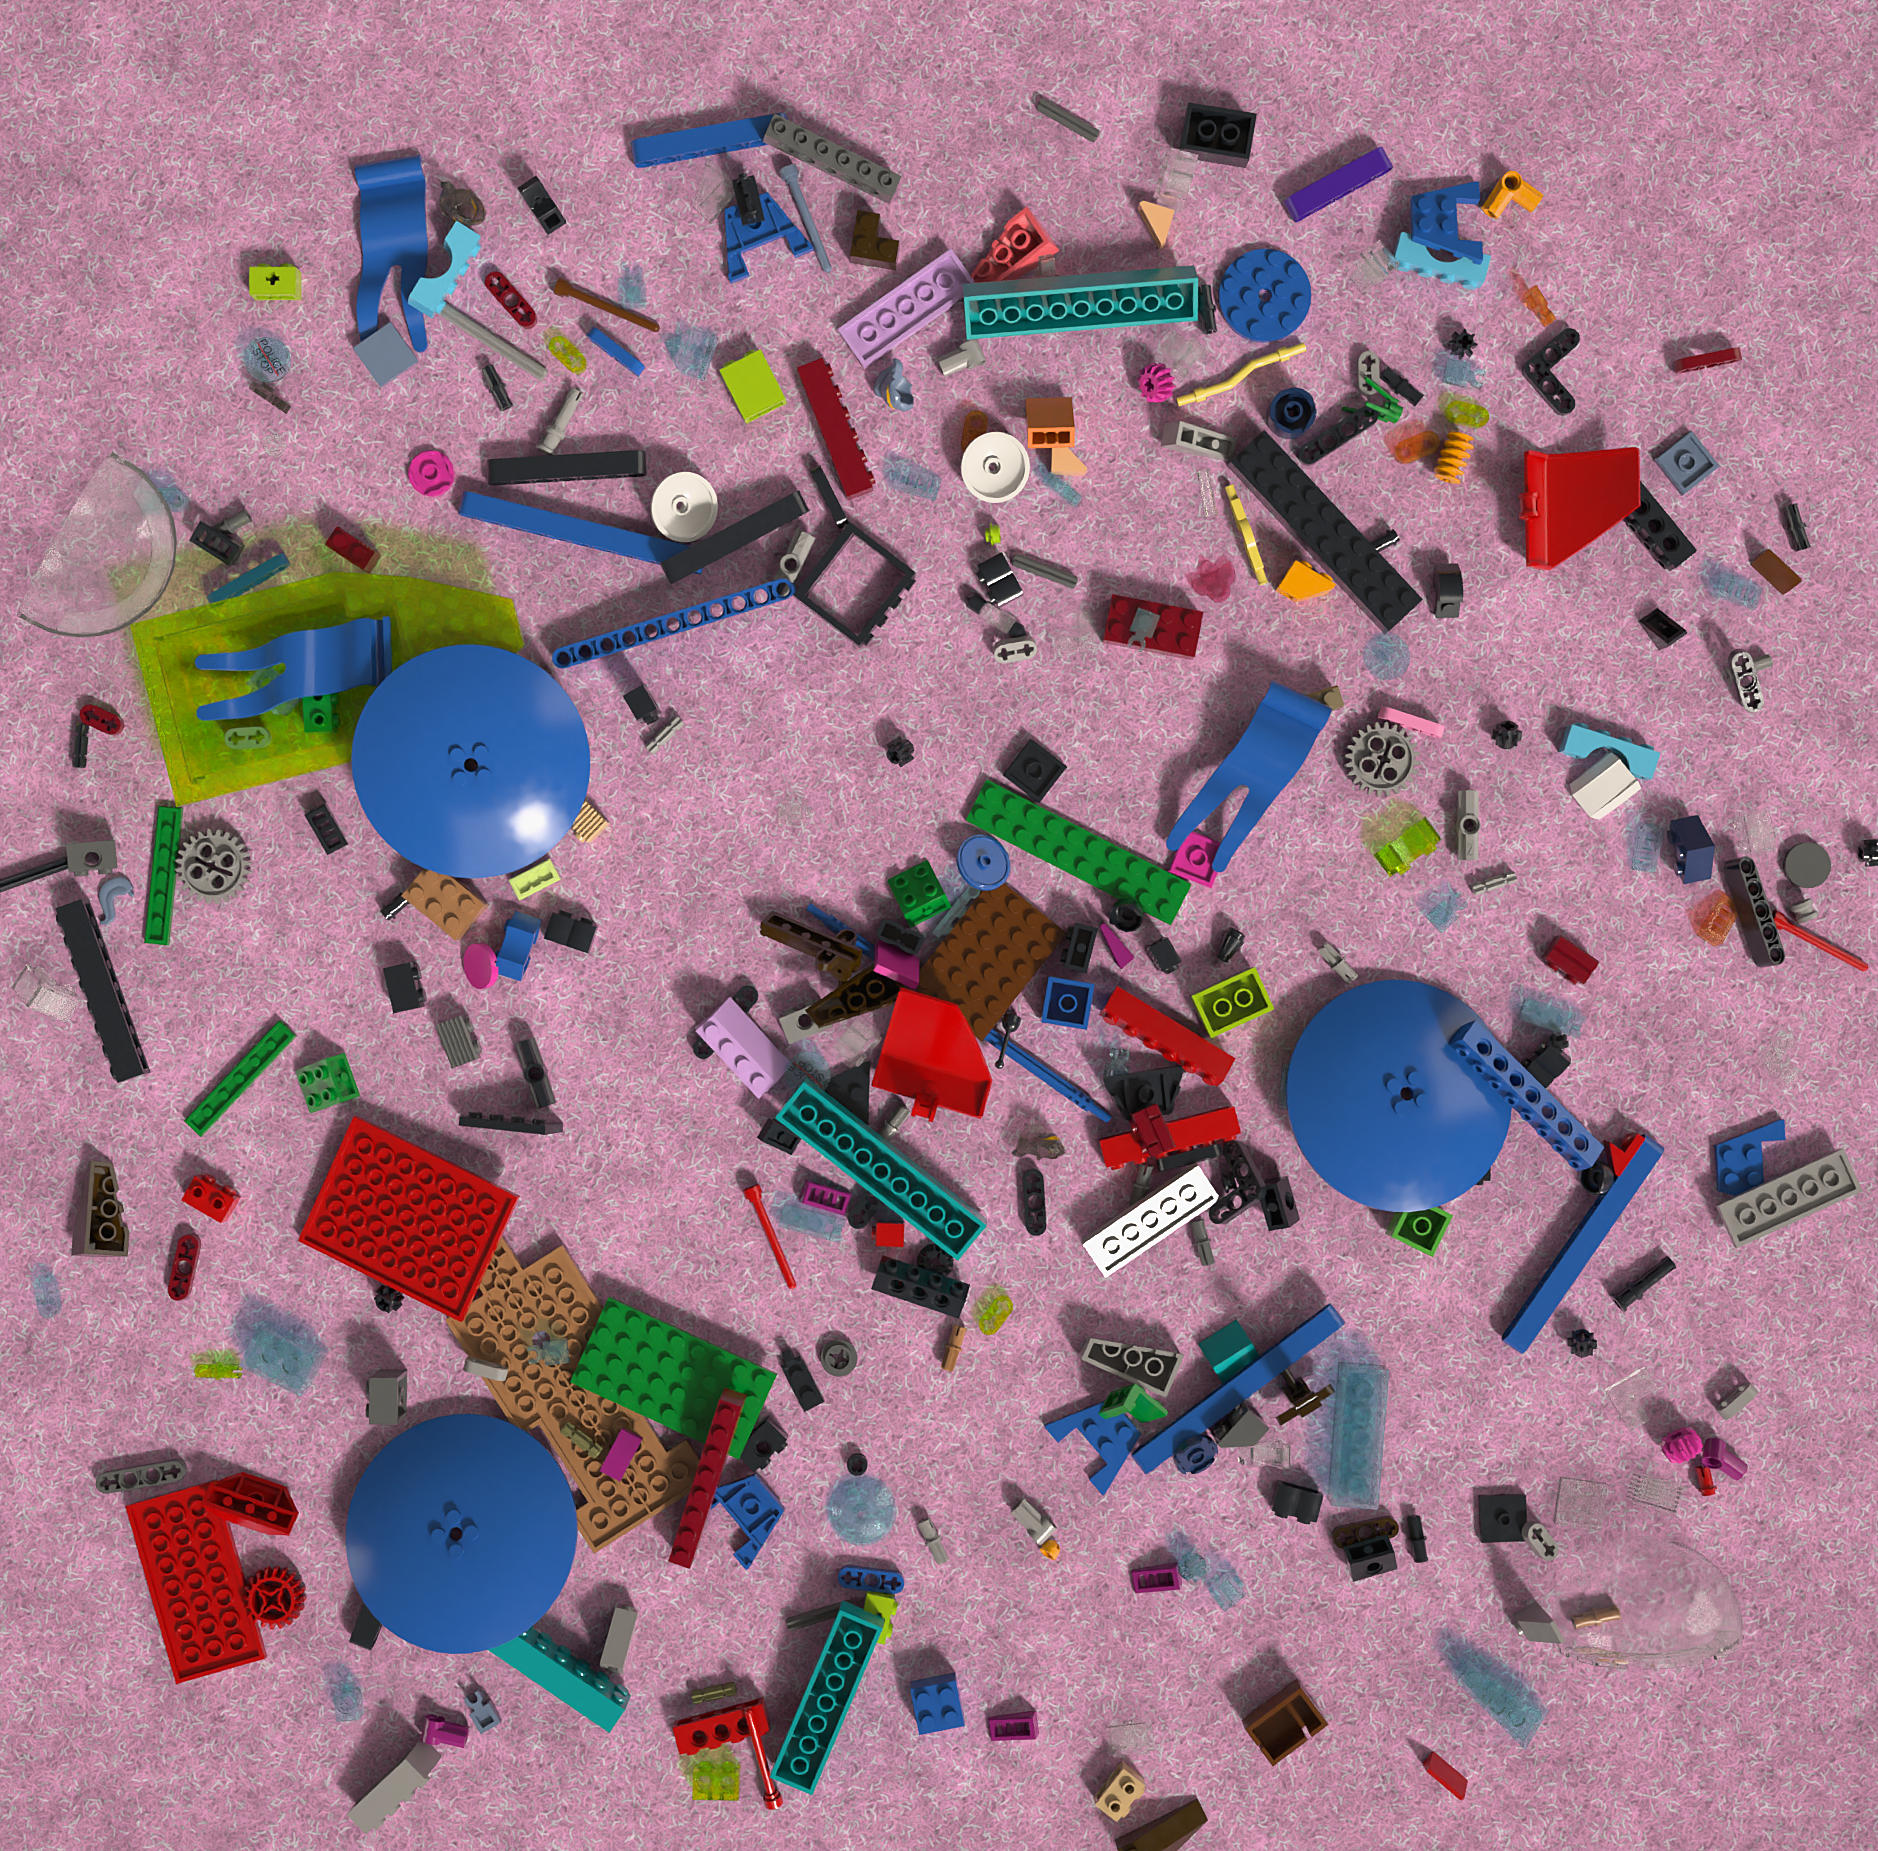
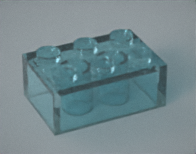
M266 1320L259 1324L239 1366L302 1397L309 1391L328 1350Z

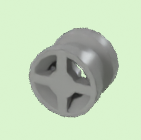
M1812 898L1789 906L1791 912H1794L1796 916V924L1804 923L1819 916L1818 912L1812 907Z

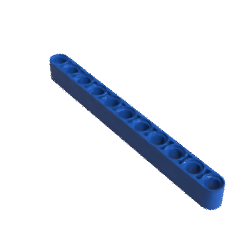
M463 491L458 509V514L464 517L657 565L690 547L469 491ZM703 568L693 574L701 575Z
M789 579L774 580L567 645L553 652L552 662L561 669L573 667L781 602L794 595L795 585ZM782 582L787 583L790 589L786 596H782L778 592V586ZM760 589L767 593V600L763 603L756 599V593ZM738 596L745 600V606L741 610L734 606V600ZM716 603L723 607V613L719 617L715 616L712 612V607ZM694 610L701 614V620L697 624L693 623L690 619V614ZM672 617L679 621V627L676 630H672L668 626L669 619ZM649 624H653L657 628V633L654 637H650L647 634L646 629ZM627 631H632L635 635V641L632 644L627 643L625 640ZM605 638H610L613 642V648L610 651L603 647ZM585 644L591 648V655L589 657H584L581 653V649ZM563 651L569 655V662L567 664H563L560 661V654Z
M1641 1135L1645 1138V1141L1619 1177L1614 1175L1613 1185L1609 1191L1597 1197L1503 1333L1501 1340L1520 1354H1523L1532 1344L1662 1156L1665 1148L1648 1135Z
M1331 1303L1327 1304L1141 1445L1131 1454V1457L1144 1474H1148L1170 1458L1185 1440L1200 1435L1345 1324L1344 1319Z

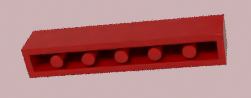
M1118 986L1111 992L1099 1013L1106 1023L1123 1029L1126 1035L1141 1040L1144 1046L1159 1051L1165 1059L1177 1062L1182 1065L1186 1072L1195 1073L1202 1078L1203 1082L1210 1086L1217 1087L1224 1081L1236 1059Z
M1230 1105L1165 1122L1176 1147L1155 1157L1156 1159L1167 1157L1169 1152L1178 1150V1153L1192 1150L1191 1146L1198 1144L1201 1147L1214 1145V1140L1223 1139V1142L1236 1139V1135L1241 1134L1235 1107ZM1131 1130L1098 1139L1105 1167H1111V1170L1125 1167L1124 1163L1133 1161V1164L1144 1163L1147 1161L1146 1158L1149 1157L1148 1153L1143 1155L1138 1142L1141 1141L1138 1132L1133 1133Z

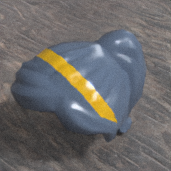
M894 358L893 364L883 370L876 378L874 393L878 397L883 398L889 407L905 412L914 407V397L911 393L912 384L908 383L902 375L903 363L899 359Z

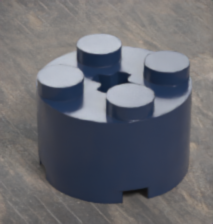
M1297 387L1282 390L1274 397L1268 407V427L1275 435L1283 439H1297L1308 431L1316 418L1317 410L1313 397L1306 390ZM1290 410L1294 411L1293 417L1289 416Z

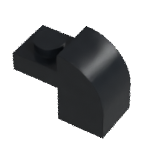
M537 175L517 188L547 235L567 223Z
M1458 563L1435 564L1433 587L1436 592L1435 618H1458L1460 602H1463V579Z

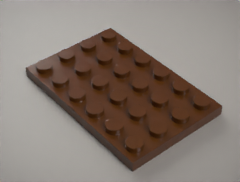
M1002 884L994 890L982 891L919 971V984L915 990L918 993L957 1004L975 1038L982 1042L1067 933L1006 884Z

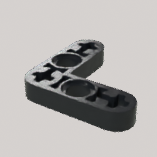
M1567 328L1558 334L1528 360L1522 369L1524 378L1549 407L1560 416H1566L1573 411L1575 399L1550 369L1579 344L1580 335L1572 328ZM1571 335L1573 337L1572 344L1569 342L1561 349L1559 344L1565 340V336ZM1553 349L1557 354L1556 360L1549 361L1546 359L1545 351ZM1529 365L1532 367L1538 366L1539 369L1536 371L1538 375L1536 373L1532 375L1529 373L1531 369ZM1543 374H1545L1546 377L1543 378L1539 383H1537L1536 380H1538ZM1549 381L1553 383L1555 388L1553 393H1546L1543 390L1544 382ZM1560 391L1562 394L1553 401L1551 398ZM1560 400L1562 402L1565 400L1568 401V410L1566 408L1561 409L1559 407V405L1561 404Z
M1240 1140L1226 1141L1223 1145V1155L1239 1187L1210 1207L1209 1218L1214 1224L1225 1225L1262 1200L1267 1192L1266 1185L1245 1144ZM1233 1146L1237 1147V1149H1235V1154H1232V1151L1234 1150ZM1243 1164H1247L1248 1166V1173L1246 1176H1242L1240 1172V1168ZM1254 1186H1257V1189L1255 1190L1256 1194L1246 1195V1193H1250L1254 1190ZM1236 1196H1239L1242 1201L1239 1208H1236L1233 1203ZM1229 1209V1211H1224L1221 1214L1222 1218H1218V1215L1220 1214L1219 1210Z

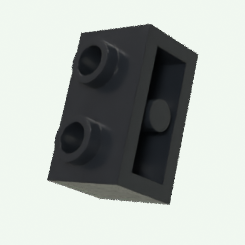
M1074 922L1073 927H1068L1066 939L1070 941L1068 948H1063L1060 962L1064 963V968L1087 973L1098 928Z

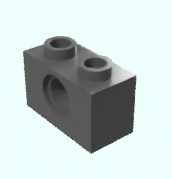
M115 840L66 844L68 872L74 873V877L88 876V871H98V875L113 874V869L118 868ZM88 853H96L99 856V862L95 865L87 864L85 856Z

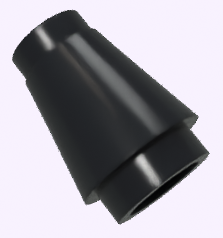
M1229 927L1228 931H1225L1216 957L1228 963L1229 959L1245 943L1243 940L1246 936L1240 931Z

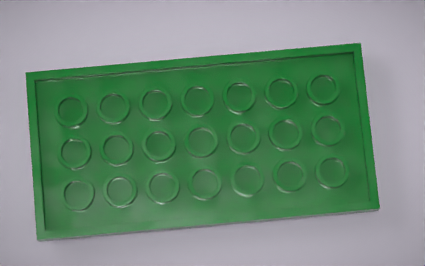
M609 1296L570 1382L703 1444L706 1443L715 1411L724 1389L728 1388L743 1393L747 1397L728 1454L739 1460L778 1373Z

